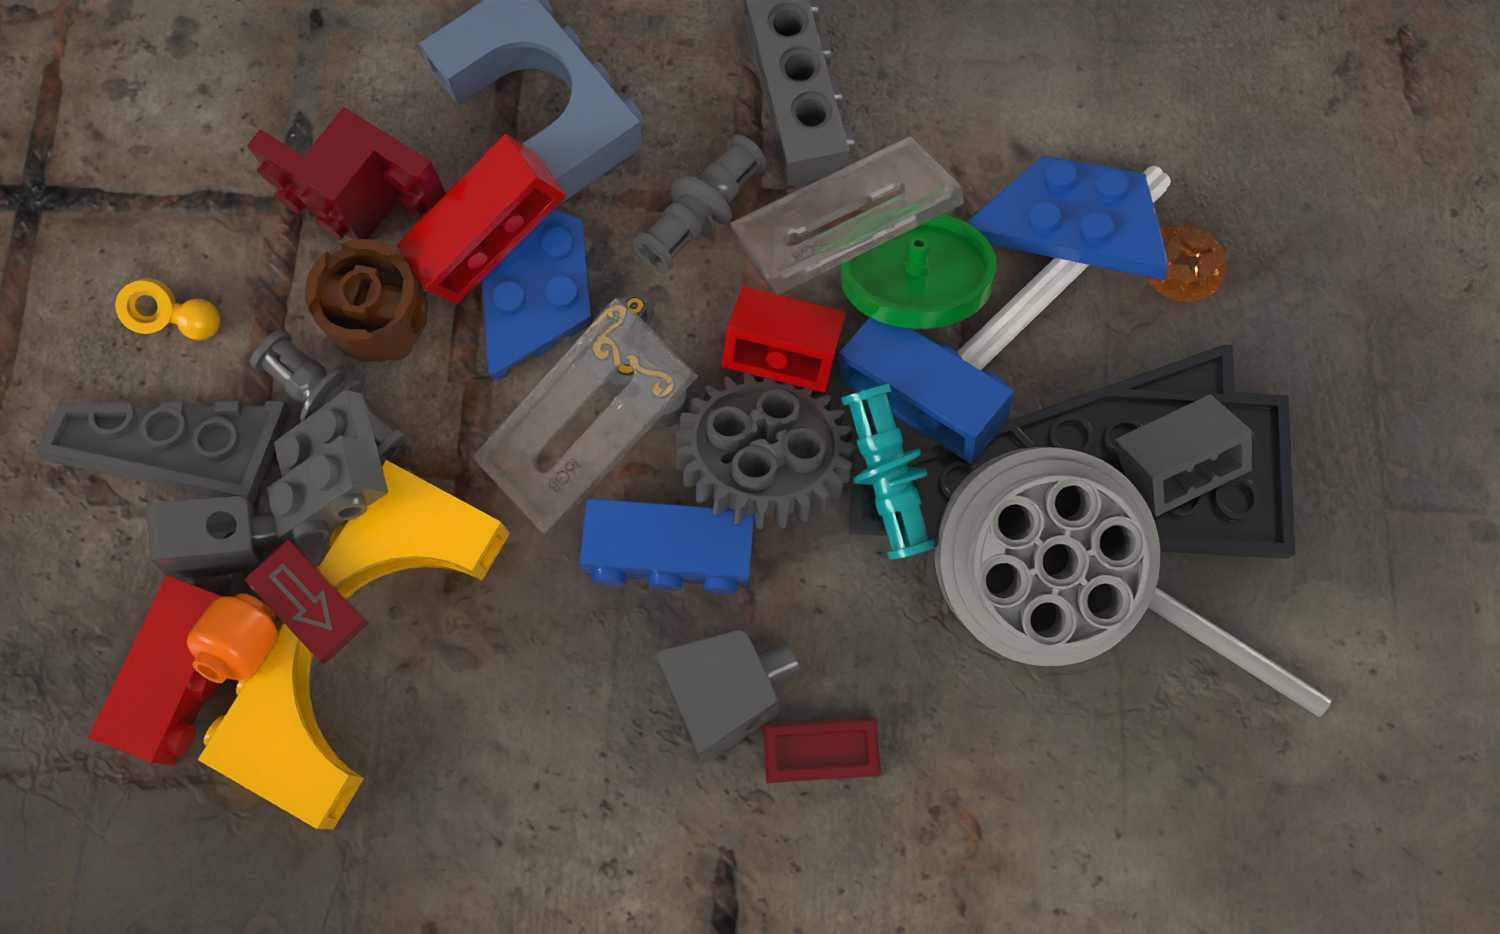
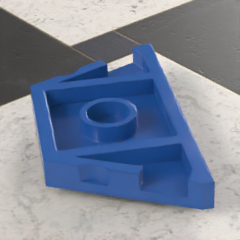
M1043 155L967 221L969 225L980 231L991 245L1165 280L1167 276L1168 259L1145 173Z
M552 210L482 279L488 371L492 380L504 378L509 375L507 372L509 368L533 354L536 358L552 349L561 338L573 336L593 324L585 233L582 219Z

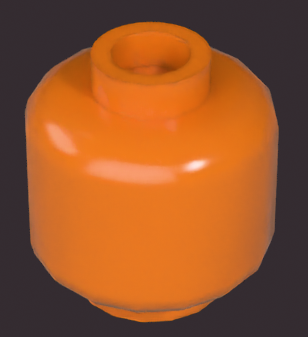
M240 593L235 597L224 596L215 599L190 630L187 637V646L195 657L193 662L194 669L203 677L216 683H223L226 678L237 681L252 678L278 641L279 631L274 623L276 620L275 613L264 602L248 594Z

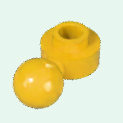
M142 278L135 280L123 287L116 298L115 308L118 318L128 329L137 333H155L169 323L176 324L180 332L187 338L200 341L211 338L220 327V313L214 304L201 298L190 299L183 304L176 303L175 296L170 288L156 279ZM147 295L155 299L158 306L156 313H148L141 308L140 299L142 296Z

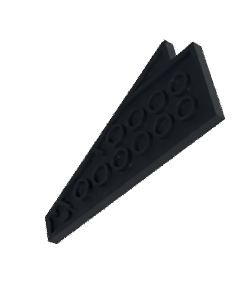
M1222 345L1009 420L973 464L968 463L942 445H938L921 451V455L907 465L908 467L927 469V476L912 482L919 492L921 499L919 506L929 538H936L940 517L953 492L971 472L992 458L1023 448H1064L1087 453L1113 466L1126 477L1116 450V438L1211 394L1251 429L1252 471L1157 517L1152 514L1159 536L1160 552L1288 559L1295 555L1288 395L1234 393L1233 345ZM858 474L853 475L850 488L849 534L888 536L882 515L879 516L876 508V495L873 485L855 484L853 478ZM1070 485L1058 492L1055 499V508L1062 518L1074 515L1080 506V496L1078 491ZM1017 504L1004 508L998 518L999 530L1006 537L1018 534L1025 524L1024 512ZM1117 525L1108 527L1102 533L1100 548L1121 549L1124 537ZM1056 544V545H1053V546H1064V545H1063V544Z

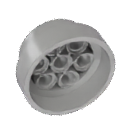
M1053 447L1023 448L1004 453L985 462L971 472L953 492L945 505L936 531L935 540L937 546L934 548L936 574L944 598L952 612L988 648L1002 656L1025 664L1037 666L1071 665L1086 661L1111 649L1125 638L1141 620L1151 602L1158 582L1160 570L1159 536L1155 521L1144 498L1136 487L1113 466L1099 458L1076 450ZM1071 485L1079 493L1080 506L1074 515L1062 518L1056 511L1055 499L1061 489ZM1017 504L1024 512L1025 524L1018 534L1006 537L999 530L998 518L1004 508ZM1117 525L1123 533V545L1116 554L1105 556L1100 549V537L1108 527ZM1063 544L1068 552V563L1060 573L1048 575L1043 567V556L1051 546ZM1008 563L1013 570L1012 584L1003 592H989L986 586L988 571L996 564ZM1107 583L1112 593L1109 606L1101 612L1091 613L1087 604L1090 591L1099 584ZM1042 603H1053L1057 612L1054 624L1047 630L1034 631L1030 622L1033 610Z

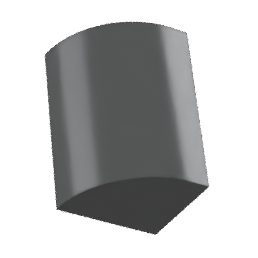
M1211 394L1115 439L1118 457L1127 479L1142 495L1155 517L1252 471L1251 429Z

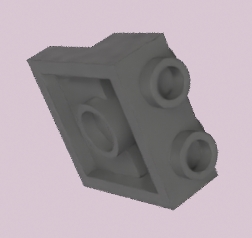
M344 390L274 442L282 477L267 487L278 538L295 540V543L299 545H312L322 542L330 536L332 530L349 519L363 515L369 505L388 493L365 400L361 393Z

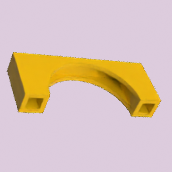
M386 460L382 469L388 493L369 505L363 515L349 519L334 529L329 541L331 548L320 566H316L346 599L367 583L381 576L409 568L435 567L450 569L468 574L482 581L510 533L499 520ZM279 619L275 623L279 631L277 643L256 674L250 679L238 682L236 687L237 698L227 714L218 717L209 727L203 741L206 747L198 760L314 828L334 830L364 777L340 760L323 737L315 719L310 697L309 679L313 654Z

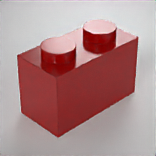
M742 286L727 326L721 367L826 393L846 311Z

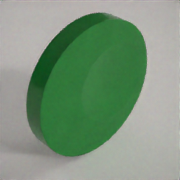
M906 211L878 217L854 231L845 242L841 252L840 281L848 300L865 315L896 327L929 329L957 323L970 317L983 307L994 288L996 256L990 242L980 231L968 223L940 213Z

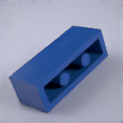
M870 317L839 352V374L842 383L856 392L889 383L892 392L886 394L892 414L970 464L974 463L1010 417L1014 390L1009 388L1003 379L992 372H982L964 361L950 346L936 344L918 333L916 329L888 325Z
M587 498L579 565L585 575H593L592 582L601 585L624 586L626 585V578L649 580V587L660 590H680L682 582L704 584V591L709 593L736 594L738 587H749L754 515L747 514L744 520L737 525L734 524L733 509H726L723 513L716 516L713 514V508Z

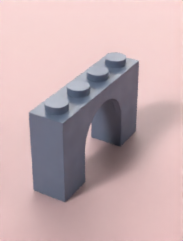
M484 0L419 43L429 70L457 105H460L500 77L522 69H537L549 72L559 77L569 86L571 97L561 116L551 125L523 143L524 146L537 153L567 196L557 205L559 206L644 147L641 125L644 123L643 116L630 98L626 97L622 100L612 89L614 87L613 81L603 65L598 61L591 63L583 54V45L576 33L568 25L561 28L555 21V15L548 0Z

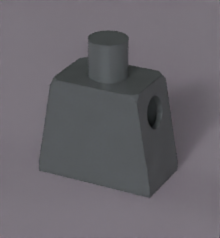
M245 496L146 504L150 559L165 575L183 582L254 570L263 563L262 548L282 546L288 540L278 538L273 513L258 515L248 497Z
M746 630L721 634L655 653L660 669L702 765L713 760L779 714V700L772 686L801 673L796 657L787 642L757 655Z

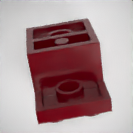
M345 107L342 108L304 156L261 129L247 145L260 163L257 172L277 188V191L274 193L276 198L298 214H301L306 209L317 216L315 220L317 224L339 240H342L345 235L351 239H368L396 203L411 215L422 218L424 214L426 215L446 195L434 166L429 159Z

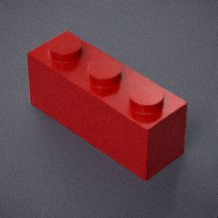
M505 134L413 226L396 246L410 265L424 290L458 304L567 195L537 153Z
M165 576L88 736L89 739L151 763L175 765L178 757L183 756L188 751L196 734L194 722L203 702L209 701L219 686V683L208 680L194 669L193 662L195 657L187 646V637L190 630L215 599L223 596L173 577Z

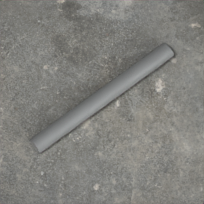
M1156 587L1148 606L1149 609L1317 717H1321L1327 711L1332 700L1330 697Z

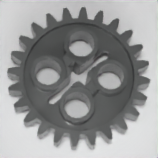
M748 373L744 374L743 384L737 385L730 377H724L722 392L715 387L707 385L705 387L704 400L693 397L690 400V413H681L680 430L676 431L677 469L684 470L683 485L685 487L696 486L695 500L698 503L714 498L713 514L716 516L728 508L733 509L734 524L737 525L749 514L754 515L758 529L763 528L767 516H774L779 526L786 528L788 514L794 513L799 520L805 523L808 522L811 506L824 513L827 511L829 497L839 499L843 483L849 482L855 452V445L850 443L853 429L850 426H842L845 414L843 410L829 411L832 398L830 395L814 399L812 397V389L803 387L798 390L793 388L794 385L784 382L778 384L775 383V380L764 378L763 382H756L752 374Z

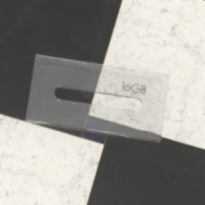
M909 136L731 222L730 226L734 239L777 295L964 204L962 186ZM893 191H905L798 245L786 246L791 241L792 236L797 235L799 238L864 206L865 201L868 199L873 202Z
M615 298L472 458L543 534H552L698 376L623 300ZM626 363L630 364L634 370L632 381L548 472H541L537 467L539 452L554 440L596 394L597 389L602 384L604 385L620 366Z

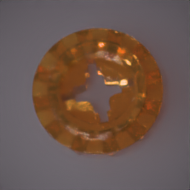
M1194 221L1185 226H1175L1171 223L1164 230L1160 231L1168 259L1166 279L1161 280L1147 277V279L1156 291L1173 301L1193 303L1207 299L1221 287L1230 268L1226 265L1225 260L1227 247L1219 246L1214 239V230L1204 232L1195 228ZM1181 250H1184L1188 257H1202L1193 267V271H1190L1187 265H1171L1180 256Z

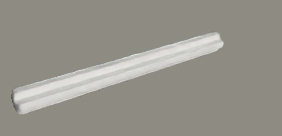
M1157 166L1148 167L1143 172L1147 177L1153 203L1167 190L1171 183L1170 177ZM1054 258L968 340L957 353L964 361L982 370L1089 265Z

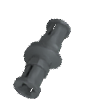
M734 135L727 142V150L700 173L699 179L682 176L674 181L671 185L673 203L662 212L661 218L646 233L640 232L632 239V244L638 256L649 267L660 273L668 272L673 267V258L687 243L693 242L700 234L708 237L716 233L714 221L724 225L731 221L733 216L728 203L739 194V189L752 175L758 176L762 174L767 167L766 157L752 140L743 135Z
M284 329L270 334L257 347L250 359V364L255 370H265L285 387V392L295 401L304 404L300 416L301 422L344 390L360 393L363 387V383L360 380H356L343 388L340 384L345 377L346 368L340 365L327 374L326 369L314 359L311 360L291 343L292 337ZM281 357L296 369V372L294 373L279 359ZM366 404L373 435L381 443L379 446L376 444L381 466H383L386 460L390 462L406 442L407 435L401 430L393 431L373 414L372 408Z

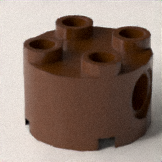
M352 239L341 243L342 249L335 251L332 255L328 251L316 260L306 279L305 301L315 323L343 354L359 361L383 362L388 359L400 360L405 358L411 352L412 345L418 341L427 324L428 312L426 294L410 265L394 247L375 239Z

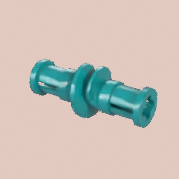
M888 383L841 397L843 406H850L859 437L857 440L858 447L868 467L854 477L853 480L855 484L873 485L876 495V508L879 516L882 515L891 549L887 550L889 560H894L935 548L937 544L934 537L929 538L919 506L921 504L919 492L912 482L927 476V469L908 467L907 465L921 455L920 448L903 452L900 428H896L886 394L892 392Z

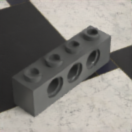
M742 0V12L786 187L846 175L848 156L855 153V141L850 123L842 124L838 109L843 108V97L838 78L830 79L826 66L831 64L828 38L826 34L818 35L815 22L819 21L818 1ZM783 32H791V33H794L795 35H794V36H783V35H780V33H783ZM794 75H802L807 77L808 79L804 81H796L791 79L790 77ZM805 119H814L820 122L821 124L817 126H806L802 124L801 121Z

